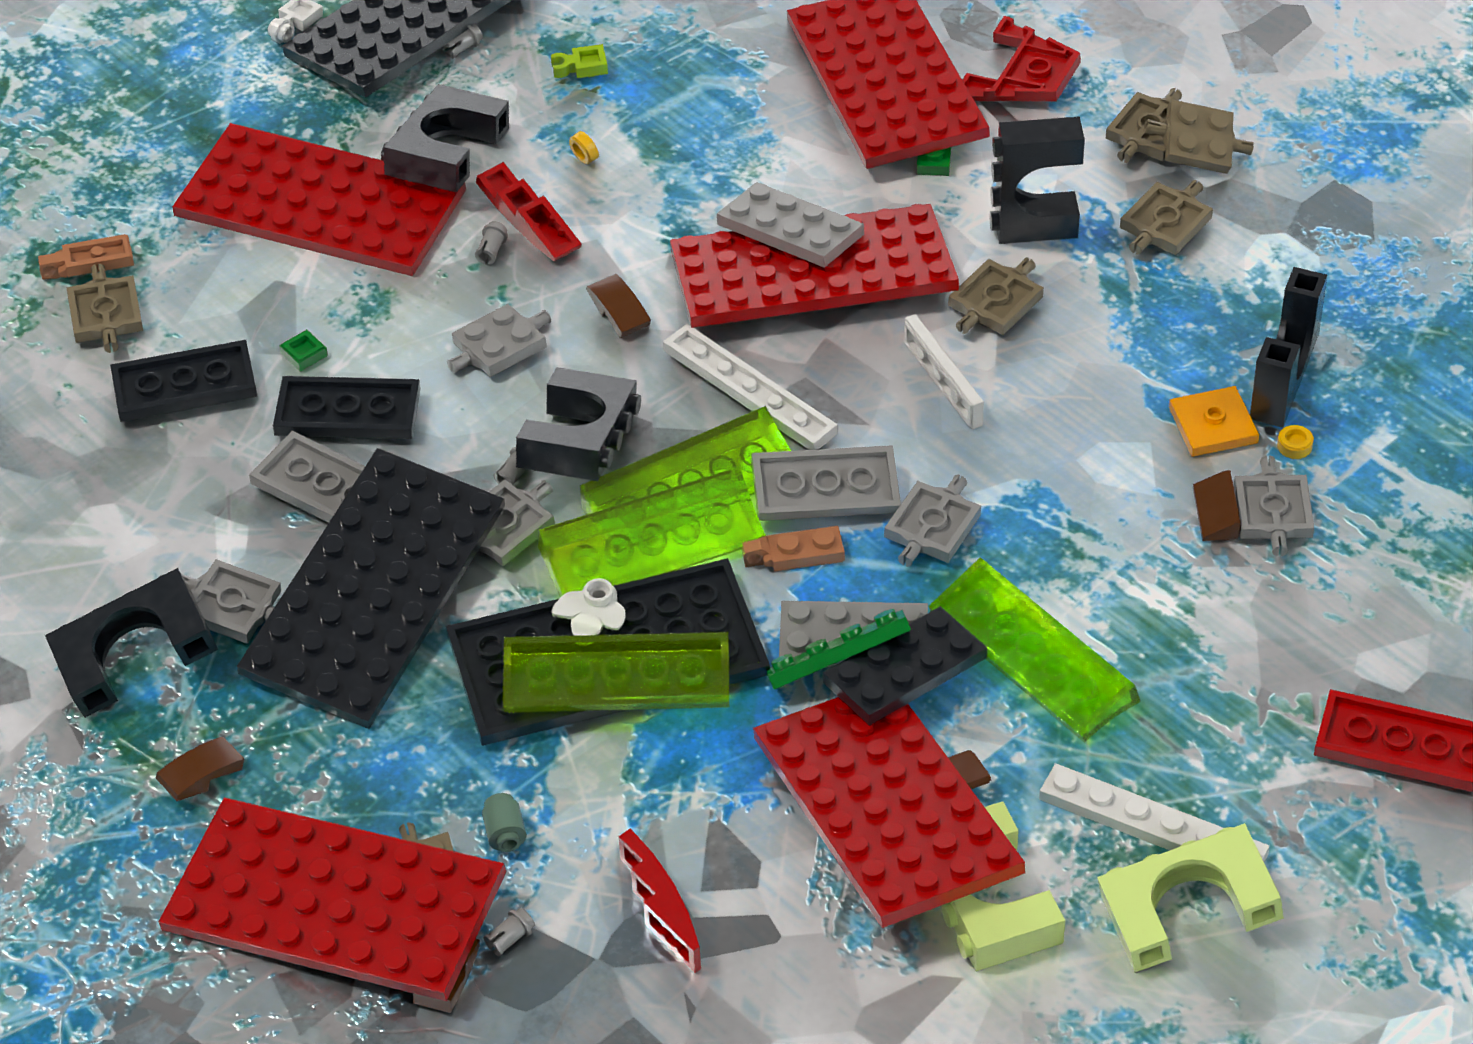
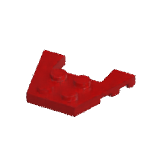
M1003 16L993 32V42L1018 49L998 79L966 73L962 80L974 101L1057 102L1080 65L1081 56L1080 52L1050 37L1044 40L1035 35L1034 29L1028 26L1021 28L1014 24V19Z

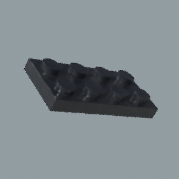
M246 340L110 364L120 422L258 397Z
M282 376L273 421L274 436H288L291 431H294L305 437L413 439L421 390L420 380Z
M940 606L910 623V631L857 653L823 672V683L870 726L986 659L987 647Z

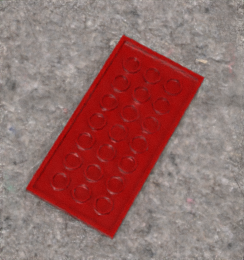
M825 0L787 10V20L866 169L990 137L989 125L917 0Z
M230 123L172 208L176 217L413 277L465 193L466 184L464 183L457 192H452L384 175V161Z
M914 204L910 207L884 208L874 212L844 215L863 223L864 235L826 267L819 266L734 231H718L714 234L700 236L689 235L670 240L671 253L691 328L958 291L959 279L931 204Z
M839 697L753 728L754 739L881 928L1026 873L1025 861L909 704L904 705L869 726Z
M224 797L158 923L162 931L447 1002L504 879L506 868L504 863Z

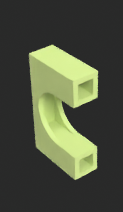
M1002 801L986 806L985 808L1017 851L1018 828L1005 803ZM1050 890L1003 904L984 902L970 894L942 905L945 923L949 928L954 927L958 935L957 944L959 951L964 959L969 957L975 971L1064 943L1065 919Z
M1245 823L1236 827L1223 828L1214 835L1197 841L1185 842L1176 849L1162 854L1149 855L1140 862L1123 868L1111 869L1106 874L1097 877L1101 898L1135 973L1172 960L1168 937L1156 913V907L1161 897L1178 884L1188 881H1205L1223 889L1232 900L1246 932L1284 919L1279 892Z

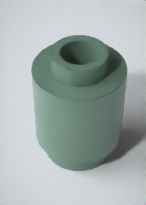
M497 793L488 797L484 802L482 817L489 845L493 849L503 852L516 850L524 843L527 837L519 803L507 793Z

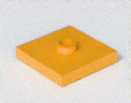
M1236 386L1169 399L1170 412L1191 457L1257 444L1259 441V433Z

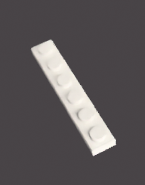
M689 324L684 325L663 341L664 352L807 449H820L838 434V424L695 328H691Z
M1056 763L1039 793V800L1167 850L1176 849L1188 841L1206 838L1223 829V827ZM1253 839L1263 862H1265L1270 845Z

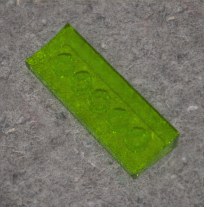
M764 406L601 476L599 481L591 480L580 485L581 507L609 548L617 555L754 495L751 464L752 453L791 451V449L782 437L767 407Z
M739 466L539 529L538 549L558 595L561 597L567 592L582 591L587 582L597 578L605 579L614 586L684 569L742 550V542L759 539L766 536L754 509L741 467Z
M981 557L928 606L930 612L941 606L987 647L986 660L1084 743L1109 721L1141 702L1134 683Z
M728 632L504 637V712L730 707Z

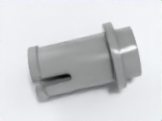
M476 24L473 26L469 25L468 30L444 45L442 49L444 50L455 45L445 52L453 59L472 45L477 47L480 44V40L483 39L482 32Z
M492 221L484 226L482 230L483 238L475 252L476 259L483 264H487V261L489 265L495 262L501 244L505 243L508 238L507 228L502 223Z
M516 447L510 450V457L493 475L498 484L505 479L514 486V483L526 470L516 468Z
M519 908L517 911L510 910L508 912L509 917L483 937L490 950L494 947L496 948L493 951L495 955L500 957L505 950L523 935L526 937L531 935V929L535 926V923L523 908Z

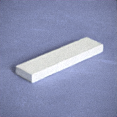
M914 314L906 317L904 321V343L966 424L972 430L983 426L984 401L918 316Z

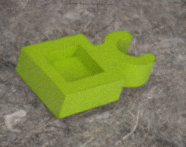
M603 44L572 48L571 55L565 53L551 54L554 78H564L570 73L575 72L577 78L608 74V64Z

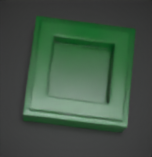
M307 329L279 345L280 353L300 372L328 356L327 347Z

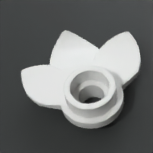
M601 578L587 582L582 591L567 592L560 597L552 609L553 616L571 619L572 634L579 641L595 638L600 634L603 627L619 630L625 621V609L617 602L616 589L609 581Z

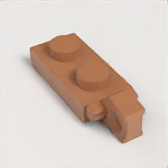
M126 234L62 245V250L53 254L38 256L42 279L66 278L67 276L92 273L91 267L95 264L97 272H99L98 264H103L105 271L134 266L129 237Z
M838 526L767 535L759 539L742 542L745 567L764 565L765 567H773L775 572L845 561V551Z

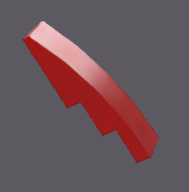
M504 162L477 175L476 184L493 205L529 242L555 262L581 248L582 243L546 197L543 195L539 198L524 178L518 181Z
M630 828L618 836L620 859L631 869L632 891L643 901L645 925L694 973H697L701 970L700 946L689 912L674 882L659 860Z

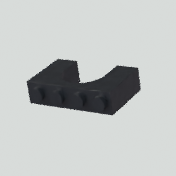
M438 84L429 95L425 96L421 105L412 111L408 120L398 127L395 135L389 142L383 145L381 160L384 161V175L457 192L470 177V148L434 139L442 136L456 135L497 144L509 129V101Z
M1080 116L999 122L998 137H993L992 139L993 155L997 157V162H992L991 164L992 180L996 182V186L990 188L991 204L992 207H995V211H990L989 213L991 231H997L999 244L1078 238L1080 212L1075 191L1035 194L1025 192L1019 189L1017 185L1026 175L1041 168L1083 164L1085 138Z
M1293 267L1284 290L1277 338H1265L1256 361L1250 410L1252 420L1284 428L1319 336L1327 274Z
M556 367L547 383L546 414L584 420L590 423L579 426H564L526 419L516 437V468L599 481L605 468L609 469L611 467L614 451L620 450L624 432H629L633 415H638L640 411L641 395L636 394L637 380Z
M178 568L45 635L70 696L84 718L118 701L105 670V661L110 648L126 633L144 627H154L165 631L185 666L219 650L197 602Z

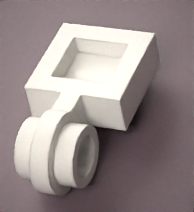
M290 0L278 9L279 19L275 18L271 21L268 27V34L277 43L289 42L293 37L294 27L304 31L323 16V6L311 0Z

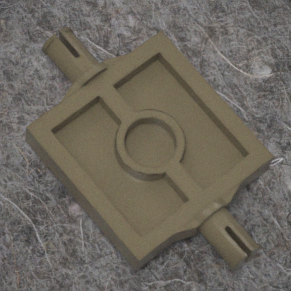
M1170 89L1169 93L1162 99L1137 92L1106 128L1105 139L1124 146L1117 154L1120 161L1124 160V163H1128L1136 152H1141L1164 161L1166 147L1162 136L1144 133V125L1147 119L1160 123L1166 122L1167 106L1172 99L1179 101L1182 98V93L1179 89Z
M1172 99L1167 106V120L1165 123L1147 119L1144 125V133L1162 136L1166 147L1165 161L1225 174L1232 167L1233 151L1251 155L1254 148V142L1235 138L1233 132L1234 112Z
M1193 180L1184 190L1173 189L1156 182L1120 218V228L1137 236L1129 244L1132 253L1136 251V255L1141 254L1149 244H1153L1174 255H1177L1212 219L1213 208L1199 202L1195 198L1203 191L1201 182L1198 181L1197 183V180Z
M1026 257L1016 268L1002 266L991 259L984 262L959 286L958 291H954L949 295L948 306L965 314L956 323L957 330L959 332L963 330L962 334H966L976 323H980L1004 335L1043 298L1044 287L1032 282L1027 277L1035 269V262L1032 259L1029 261V258Z
M95 264L91 267L93 280L82 285L66 287L76 343L103 338L104 350L111 353L110 343L112 344L113 352L117 351L119 347L116 336L143 331L137 291L133 275L121 278H106L105 266L98 264V273Z

